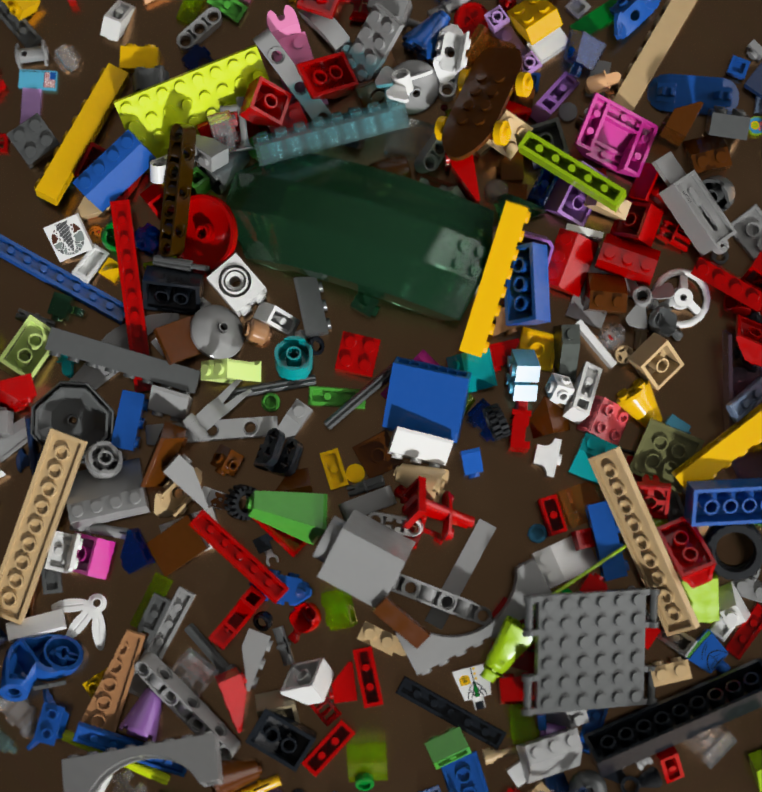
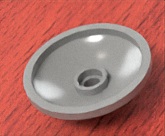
M408 60L398 64L393 68L394 71L405 68L409 70L411 76L427 69H432L433 73L412 80L414 89L408 94V103L389 99L386 91L390 87H384L385 97L389 105L397 112L403 114H417L425 111L435 102L439 94L440 82L435 69L427 62L421 60Z
M207 305L198 310L191 320L190 335L196 348L205 356L211 359L231 358L242 348L245 337L243 336V325L238 316L230 309L221 305Z

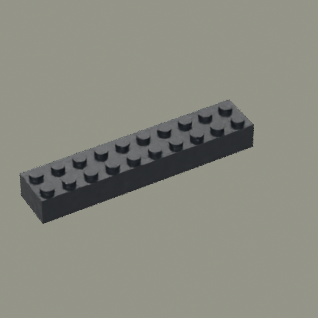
M759 657L582 735L586 748L601 777L761 708L762 659Z

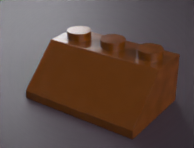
M701 101L676 108L672 114L667 113L657 132L660 134L657 139L678 149L704 103Z
M167 421L164 422L146 465L141 487L163 486L167 479H170L162 472V469L177 453L181 456L179 450L181 447H185L188 437L185 436L187 429Z

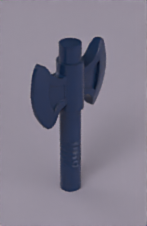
M31 417L25 418L29 451L28 454L25 453L23 448L18 451L16 466L19 473H22L26 466H30L31 475L33 476L43 447L38 454L36 441L30 434Z

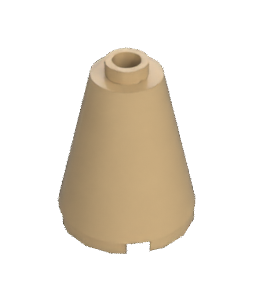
M402 463L395 468L394 476L396 477L395 480L406 488L419 476L425 477L426 498L439 503L445 492L443 489L444 485L449 480V470Z

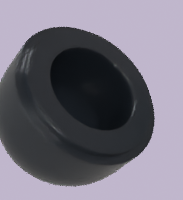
M315 336L306 340L311 345L314 356L323 353L325 345L322 338ZM314 341L320 345L317 351L313 349Z
M260 611L253 617V624L258 630L267 631L273 624V617L267 611ZM262 618L266 626H261L258 619Z

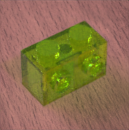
M339 588L321 593V604L325 608V620L327 626L330 627V631L358 624L350 594Z
M523 702L508 704L512 744H521L539 737L538 725L535 726L534 718H537V714L532 716L521 715Z

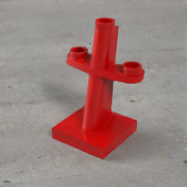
M419 476L402 493V497L407 498V502L402 506V514L407 515V519L402 523V528L410 529L424 515L443 521L442 539L448 541L454 536L452 524L467 529L468 527L472 528L475 523L474 516L453 509L454 495L451 492H444L442 504L427 499L425 477Z

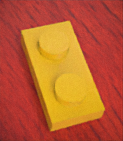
M338 448L319 453L330 490L349 485Z

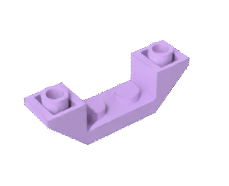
M500 5L484 15L493 37L501 48H517L521 51L523 57L522 72L532 74L543 66L532 50L529 52L510 26L509 17Z

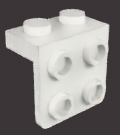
M56 531L45 560L44 569L66 574L76 569L79 558L76 557L77 550H81L83 539L80 538L81 533L69 534Z

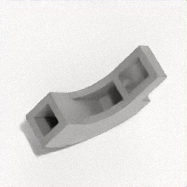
M301 9L298 11L307 25L324 38L334 53L343 51L345 56H347L353 44L349 39V35L334 17L329 19Z

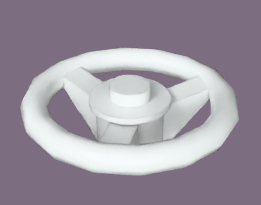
M683 268L667 271L657 279L652 287L653 291L670 278L679 276V285L674 289L675 296L661 303L658 300H654V306L652 307V310L658 306L673 307L677 310L688 308L693 312L695 316L691 319L677 321L676 328L679 329L692 327L700 322L708 312L711 301L707 283L690 274L692 270ZM688 277L696 281L702 289L703 303L701 308L693 301V294L688 289Z

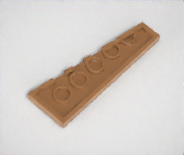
M130 629L126 630L81 722L116 733L135 672L134 666L139 659L146 634Z

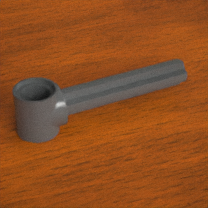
M193 623L184 629L187 635L220 671V674L234 667L241 673L235 664L229 665Z

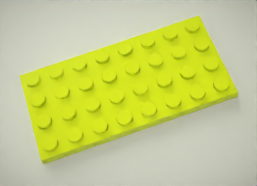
M255 44L113 102L125 131L128 129L132 131L156 158H159L168 153L170 131L174 124H192L196 128V134L200 135L196 125L222 115L220 105L237 104L236 97L245 98L249 84L259 76L269 80V77Z

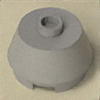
M100 441L91 445L85 453V464L88 472L93 477L99 479L111 478L117 475L123 465L121 450H118L109 441Z

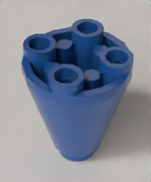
M442 10L433 13L402 37L403 43L401 45L407 51L412 50L418 60L426 59V61L432 62L437 53L435 46L438 40V33L449 25L451 18Z

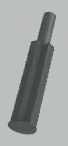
M154 255L153 266L190 272L192 269L210 271L211 269L208 265L195 264L193 260Z

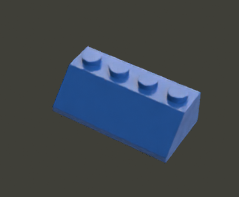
M128 129L72 183L101 212H104L110 206L111 201H115L150 168V161L157 158Z
M534 242L516 246V249L519 250L516 261L512 260L510 268H513L510 280L506 279L504 284L507 287L504 297L506 326L549 323L551 322L547 245Z

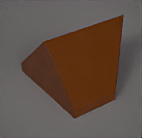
M546 396L543 397L529 419L533 439L571 430L568 419L562 417L564 409L550 401Z
M308 468L298 469L292 476H285L275 491L313 493Z

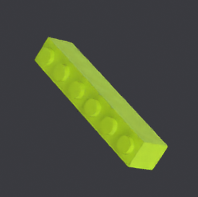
M528 130L519 143L518 149L520 154L614 212L618 210L626 198V190L533 132Z

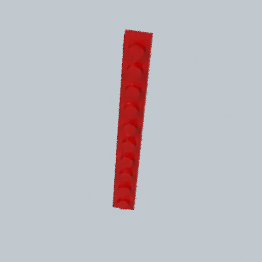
M130 199L111 201L110 206L129 350L150 356ZM137 376L133 379L135 392L150 391L152 385L142 382L143 378Z

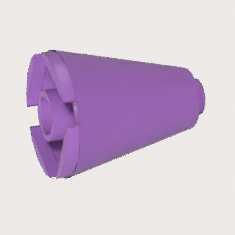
M146 688L121 722L119 729L122 731L125 728L127 729L126 734L147 742V739L150 738L155 742L163 701L151 688Z

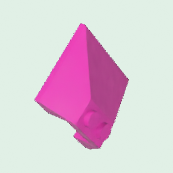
M595 92L574 145L582 156L612 172L638 178L659 126Z

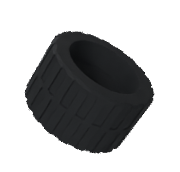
M754 524L715 525L711 527L712 529L708 532L705 543L717 562L714 569L717 575L727 580L738 581L745 580L759 571L762 565V536ZM732 532L747 535L753 543L752 556L746 562L739 565H729L722 562L716 552L718 541L724 535Z

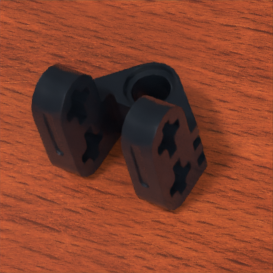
M272 428L268 431L264 443L259 446L254 466L279 476H292L297 469L303 451V444L294 438L289 439L284 445L282 454H280L285 441V434L277 428Z

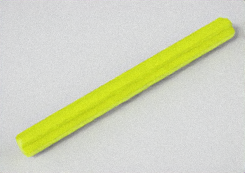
M65 730L62 734V741L87 752H105L72 741L74 732ZM138 762L124 767L163 785H167L170 780V774Z

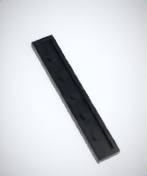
M406 676L403 677L395 692L455 727L460 726V729L497 750L507 732Z

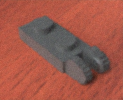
M155 592L137 627V632L143 633L145 631L149 633L148 638L144 642L143 648L145 649L149 648L172 603V600Z

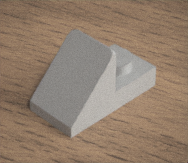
M664 628L657 636L661 642L683 657H687L698 642L685 632L667 637Z

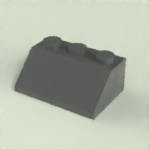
M317 276L293 278L306 338L329 335L328 329H332L330 318H325L324 311L328 309L326 300H322L320 292H324L322 281H317Z

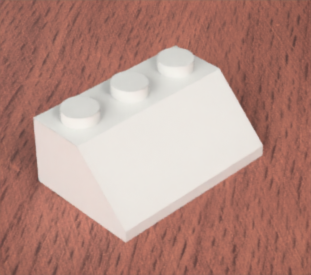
M397 426L392 432L387 453L392 454L391 457L402 460L404 457L410 459V462L421 465V462L429 464V467L440 468L446 465L454 441Z

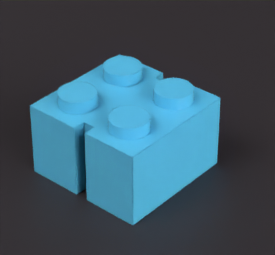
M511 349V356L507 358V367H510L509 373L505 374V384L508 385V393H511L513 401H536L538 384H531V382H539L541 366L535 350Z

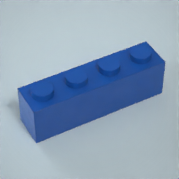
M606 500L584 505L589 528L592 530L596 545L594 548L598 562L624 545L623 541H619L618 533H620V530L614 521L613 514ZM625 549L599 566L601 576L604 578L603 581L628 576L629 564L627 559L624 560L622 553L625 552Z

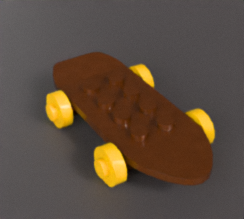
M487 48L475 60L471 69H462L459 72L457 80L460 91L459 96L449 116L438 117L434 127L436 139L442 141L444 150L451 160L461 161L482 148L489 139L493 140L495 145L498 146L508 144L511 137V128L508 121L500 120L513 91H516L519 97H528L533 89L531 74L529 72H522L523 57L519 49Z

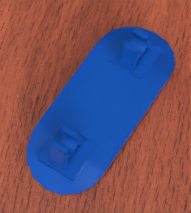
M662 74L651 81L647 90L648 100L651 105L657 110L664 112H673L676 108L701 101L704 104L698 114L707 115L708 108H714V105L724 106L725 109L732 111L733 108L738 106L739 91L736 85L731 80L721 77Z

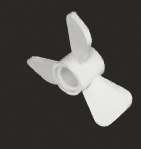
M385 66L375 79V85L377 88L390 87L386 91L389 99L408 103V94L414 89L412 80L433 73V70L427 69L411 76L408 69L402 68L394 71L391 67Z

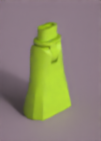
M510 615L505 617L497 638L483 665L484 670L480 674L481 677L494 683L496 678H500L516 659L535 642V636H523L525 624L522 623L521 625L520 621Z

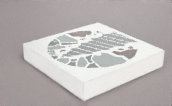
M79 213L43 228L59 262L94 248Z

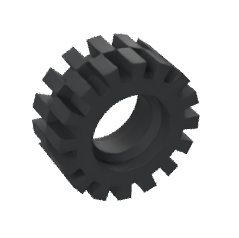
M495 403L482 409L487 427L495 441L511 435L509 425L499 404Z
M243 484L234 485L233 489L230 488L228 490L230 494L225 495L228 499L224 500V504H227L224 507L225 510H228L227 514L239 520H250L251 517L248 516L246 505L243 509L239 508V500L243 495L246 498L250 497L257 489Z

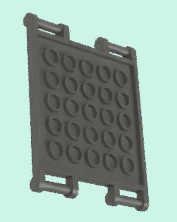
M649 587L523 596V603H525V629H523V636H535L534 673L522 675L524 690L521 715L532 716L534 714L652 705L657 703V698L655 697L656 687L653 686L651 671H655L656 665H644L645 628H659L657 611L660 588ZM646 595H650L649 620H646ZM536 602L535 628H533V603ZM644 672H648L647 697H644ZM532 682H534V706H533V707H531Z

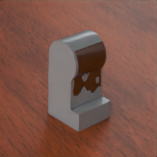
M203 486L202 491L208 506L225 510L224 507L227 504H224V500L228 499L225 497L226 493Z

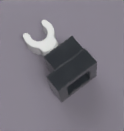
M267 533L252 541L259 554L265 552L267 557L266 564L270 566L269 558L274 557L279 562V557L273 553V547L270 543L273 538Z

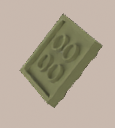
M650 417L629 468L631 473L640 477L648 474L650 480L653 479V475H657L660 478V483H671V490L681 494L683 488L671 472L700 451L705 441Z

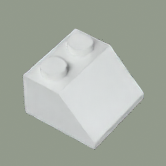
M324 657L291 664L280 693L306 705L324 702L335 673Z

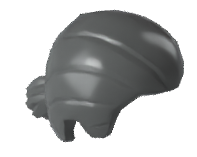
M658 306L653 309L648 317L650 330L662 337H670L672 335L676 341L682 339L683 332L676 328V313L666 306Z

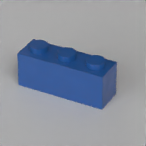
M122 390L111 439L112 445L116 448L135 452L136 448L140 447L141 437L138 436L140 429L143 430L145 418H143L144 410H148L149 404L146 394Z

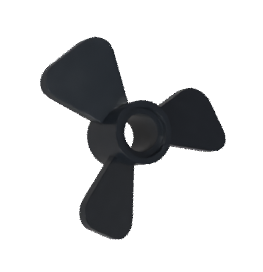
M655 767L648 768L637 778L626 776L622 769L603 777L619 783L621 792H628L624 788L627 780H631L635 784V789L632 792H638L640 788H659L663 783L659 771Z

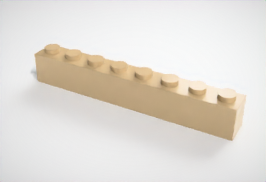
M697 0L666 1L662 8L665 12L662 16H657L653 23L656 26L653 32L649 31L643 40L646 42L643 48L639 47L634 56L637 58L635 63L630 62L625 71L628 74L625 80L620 79L616 86L618 92L615 96L612 94L609 98L610 100L633 112Z

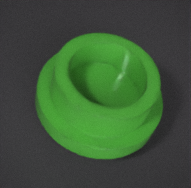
M267 393L262 397L261 405L268 412L276 411L280 406V398L275 393Z

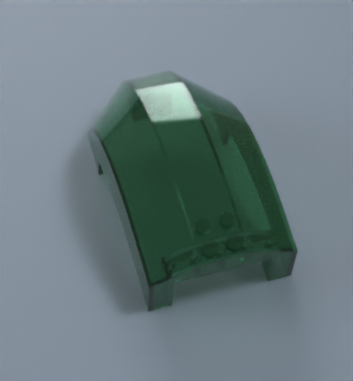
M279 151L236 172L225 202L236 219L238 228L237 241L240 242L246 259L278 271H293L341 285L438 321L461 319L480 284L492 245L494 210L405 176L347 160L311 153Z

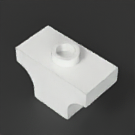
M554 438L549 445L537 444L535 447L532 464L542 467L545 477L554 478L556 466L561 464L562 454H559L562 439Z

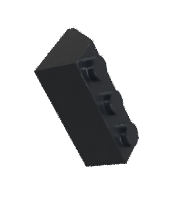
M147 265L142 279L144 309L194 315L202 307L204 272L192 270L190 272Z

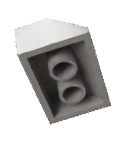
M565 728L516 745L526 783L529 784L580 766L583 747L577 728Z

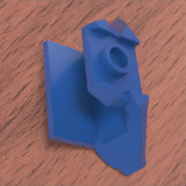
M617 0L616 4L609 8L611 14L614 15V36L616 39L628 37L654 12L661 0Z
M269 569L289 588L276 604L284 605L285 602H289L288 605L296 606L312 596L313 589L306 581L299 578L300 574L288 572V576L280 575L281 571ZM249 582V586L252 585V586H253L254 588H256L260 593H262L254 584H252L251 582ZM264 595L266 597L265 601H269V598Z
M48 688L42 689L44 703L33 740L26 746L27 750H31L40 742L54 746L56 739L62 738V734L65 732L70 714L65 707L56 705Z

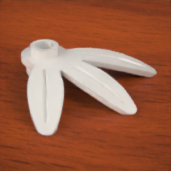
M93 594L88 600L77 598L64 599L51 605L53 611L63 609L64 613L82 610L70 624L66 636L76 637L92 619V635L95 645L100 651L104 649L106 626L102 611L107 606V600L102 594ZM97 599L100 600V606L95 607L93 602Z

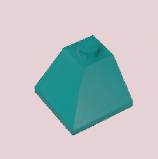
M488 348L487 353H482V357L460 353L446 358L448 368L472 373L468 394L497 386L490 348Z

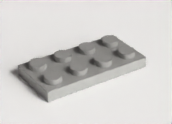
M380 3L373 5L346 56L359 83L377 77L405 26Z

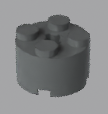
M157 65L153 68H135L132 74L133 93L170 79L169 72L162 65Z

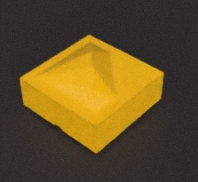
M108 257L98 273L116 283L120 277L118 262Z

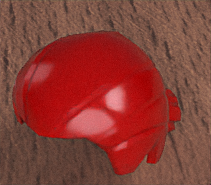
M303 601L294 607V610L289 614V621L294 630L288 635V639L296 644L302 633H308L318 627L321 622V613L314 603Z

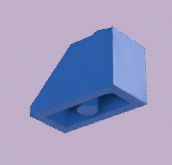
M480 447L460 451L459 457L463 475L468 476L469 479L480 477V473L484 471Z

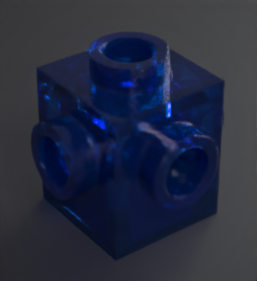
M149 222L143 227L140 226L134 233L136 247L152 257L159 250L160 230Z

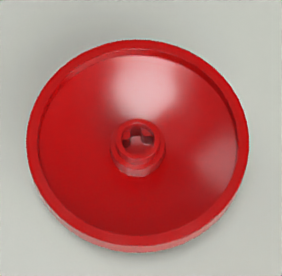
M197 194L190 198L185 248L183 254L177 257L193 260L195 264L208 265L211 267L210 271L220 267L233 255L238 240V228L233 212L223 200L209 194Z

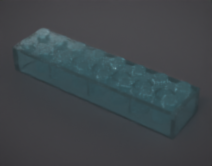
M388 98L384 103L372 102L367 104L368 107L362 109L359 106L350 108L347 113L342 114L341 111L334 112L328 118L323 119L320 116L311 119L312 122L304 124V121L294 123L293 127L290 128L285 126L274 129L275 132L268 134L267 131L259 132L256 134V137H253L259 164L264 166L410 127L405 103Z

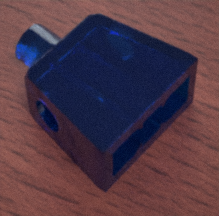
M571 29L563 57L565 61L572 64L569 75L579 78L582 69L594 70L607 44L584 31Z

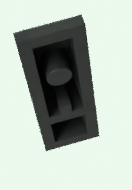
M580 324L553 326L555 373L568 376L571 382L575 383L580 351Z

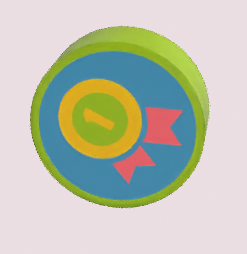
M754 116L751 118L748 131L750 135L760 136L762 134V117Z

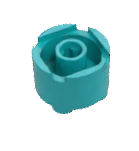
M288 336L276 345L274 357L278 375L288 380L306 379L313 368V349L311 345L300 336Z

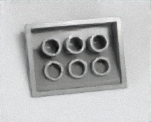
M140 457L123 461L120 472L111 478H95L87 469L77 471L66 501L69 521L74 529L150 512L146 487H141L143 471Z

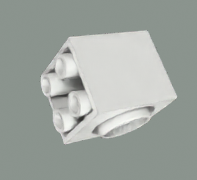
M236 253L207 277L209 284L239 318L242 315L243 317L247 316L252 311L251 307L256 303L259 305L261 301L267 298L268 292L266 287ZM234 282H241L238 287H232Z

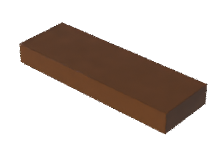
M387 596L373 608L372 612L416 649L430 637L431 633Z

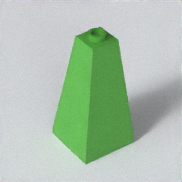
M255 490L246 500L249 517L308 544L314 545L327 529V494Z

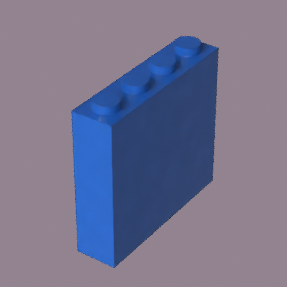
M396 356L392 364L382 427L393 431L399 426L453 440V443H457L461 435L472 373Z

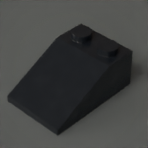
M265 708L245 742L296 772L315 742L317 733L301 723Z

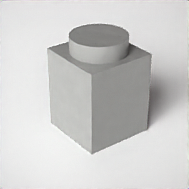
M355 509L347 521L334 516L313 554L314 558L324 563L317 577L375 607L385 596H388L416 542Z

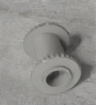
M41 40V46L20 48L18 43L15 44V60L20 70L23 69L24 63L44 61L45 66L49 65V51L45 40Z

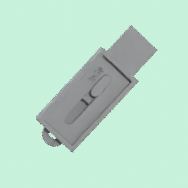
M671 151L654 161L652 165L667 185V188L660 192L659 195L701 257L710 251L717 255L724 254L729 249L728 239L737 232L696 171L693 170L686 174Z

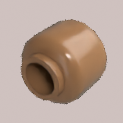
M252 318L249 322L245 323L243 336H245V340L249 343L264 345L267 340L271 339L272 330L268 324Z

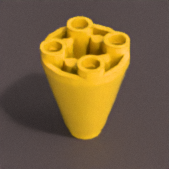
M642 377L638 378L632 383L633 386L628 389L624 388L616 394L618 396L617 404L644 428H646L650 417L660 422L663 421L652 386L648 380H643Z

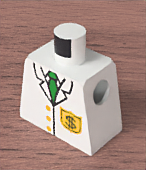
M484 663L451 671L464 701L472 700L475 710L486 708L483 696L491 694L490 682L480 675L484 670Z

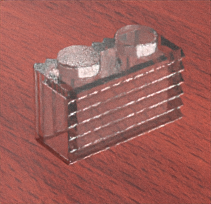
M226 110L207 116L212 137L227 146L229 153L236 152V149L240 146L241 135L235 129V126H238L235 114L231 115L230 111Z

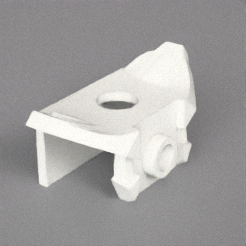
M450 24L439 31L435 46L437 54L433 58V66L439 82L444 84L451 81L456 74L466 67L468 57L465 54L471 45L470 32L467 31L464 34L459 26L455 24ZM446 47L454 49L455 54L453 57L445 55L444 50Z

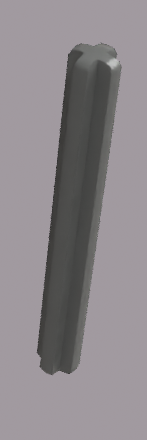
M392 364L324 421V425L329 430L332 429L386 383L391 376Z
M313 374L309 375L306 379H284L238 387L232 391L226 400H231L248 389H251L252 392L246 397L316 385V376Z

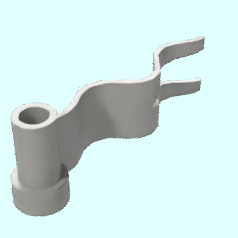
M235 380L196 415L191 413L181 424L186 429L188 428L201 442L209 435L207 431L248 396L252 390L248 389L224 405L225 400L242 381Z

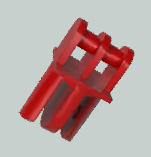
M664 219L662 221L663 226L659 228L660 232L655 237L664 242L665 245L670 244L687 253L691 241L684 230L679 228V224L676 225Z

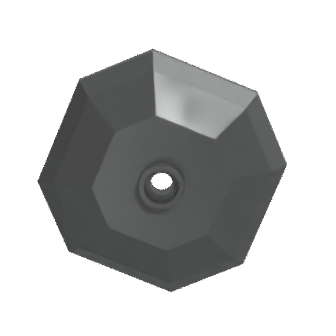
M59 381L31 406L30 434L42 447H44L50 428L88 441L81 463H85V453L91 445L112 439L114 410L88 382ZM75 417L77 421L71 423L69 418Z

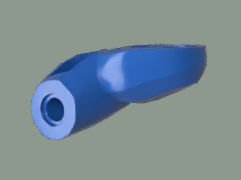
M59 634L18 638L7 649L4 657L0 681V696L8 701H23L28 698L37 680L49 682L71 675L79 668L83 661L84 652L82 646L77 640Z

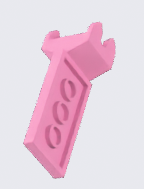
M285 5L284 15H279L278 17L270 10L267 13V28L294 64L313 60L305 31L301 32L294 9L289 5ZM277 50L272 53L275 62L281 60L282 54L280 51ZM281 79L284 90L292 94V92ZM297 82L294 86L296 92H303L305 89L303 82ZM321 99L325 105H328L327 99Z

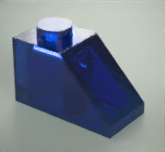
M138 527L127 531L120 555L122 567L128 574L135 573L155 562Z

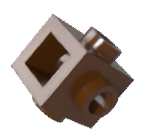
M220 444L209 464L216 467L215 472L225 476L227 473L233 477L244 456Z

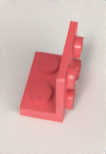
M595 395L590 415L576 429L618 446L630 415L615 402L606 397Z

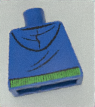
M705 628L695 639L698 642L687 657L683 658L688 659L689 662L709 674L715 669L723 674L731 668L723 660L728 655V652L715 635Z

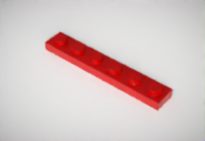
M204 510L189 523L192 529L274 604L289 590L281 580Z

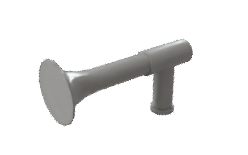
M236 97L237 104L220 105L221 114L234 111L238 113L241 142L236 151L256 149L250 145L246 119L239 116L244 97Z

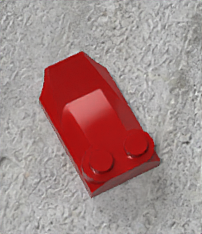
M683 516L656 527L670 560L683 581L691 588H696L712 581L717 562L696 526L691 527Z

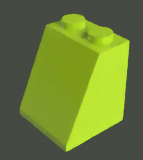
M715 571L713 572L712 581L696 588H691L677 573L698 622L710 624L714 621H719V586Z

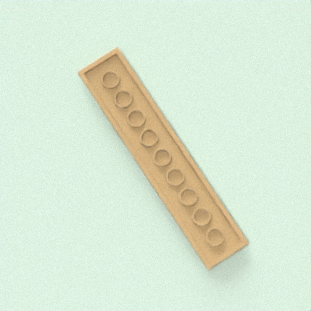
M50 428L0 568L1 618L21 625L26 616L88 441Z
M620 446L589 458L588 461L645 588H660L657 615L667 637L700 627V624Z

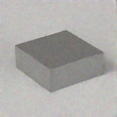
M571 0L564 9L578 21L591 9V6L585 0Z

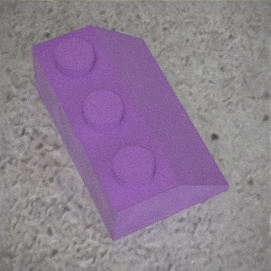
M577 159L578 161H580L581 163H583V164H585L586 166L590 167V168L593 169L594 171H596V172H598L599 174L603 175L604 177L608 178L606 175H604V174L601 173L600 171L596 170L595 168H593L592 166H590L589 164H587V163L584 162L583 160ZM558 178L544 209L555 216L584 227L592 209L584 206L587 194L561 178Z

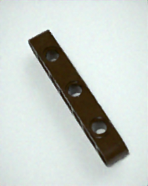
M174 124L170 131L160 221L159 252L162 256H180L185 248L196 143V128L192 124Z

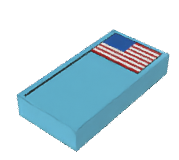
M19 70V89L34 88L44 91H57V71Z

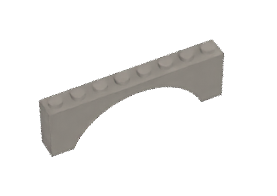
M531 558L515 567L514 584L510 596L501 611L488 624L458 635H441L430 632V637L418 649L396 631L394 632L416 674L423 676L431 672L432 667L437 664L442 666L450 661L449 658L456 655V657L465 654L467 648L471 646L476 648L482 645L484 639L497 637L506 616L510 615L518 621L524 619L525 603H523V596L551 594L552 592L535 559Z
M212 731L201 732L199 736L189 734L183 735L182 739L165 738L162 740L163 742L159 743L154 741L144 742L142 746L126 745L124 746L125 749L108 748L105 750L106 752L102 753L91 751L87 752L85 756L69 755L68 759L61 760L64 792H97L101 785L119 769L131 763L147 759H162L178 763L187 768L204 787L224 784L219 737L212 733Z

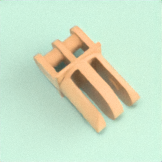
M603 70L600 74L587 78L584 86L586 93L590 95L595 92L601 93L606 91L608 93L612 86L618 84L621 74L619 72L606 74L605 70Z

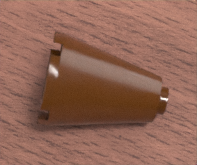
M255 759L221 760L224 784L213 785L211 790L212 792H234L259 779V774L262 773L260 762H256Z

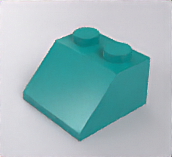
M586 432L581 439L568 472L599 485L588 459L619 446Z

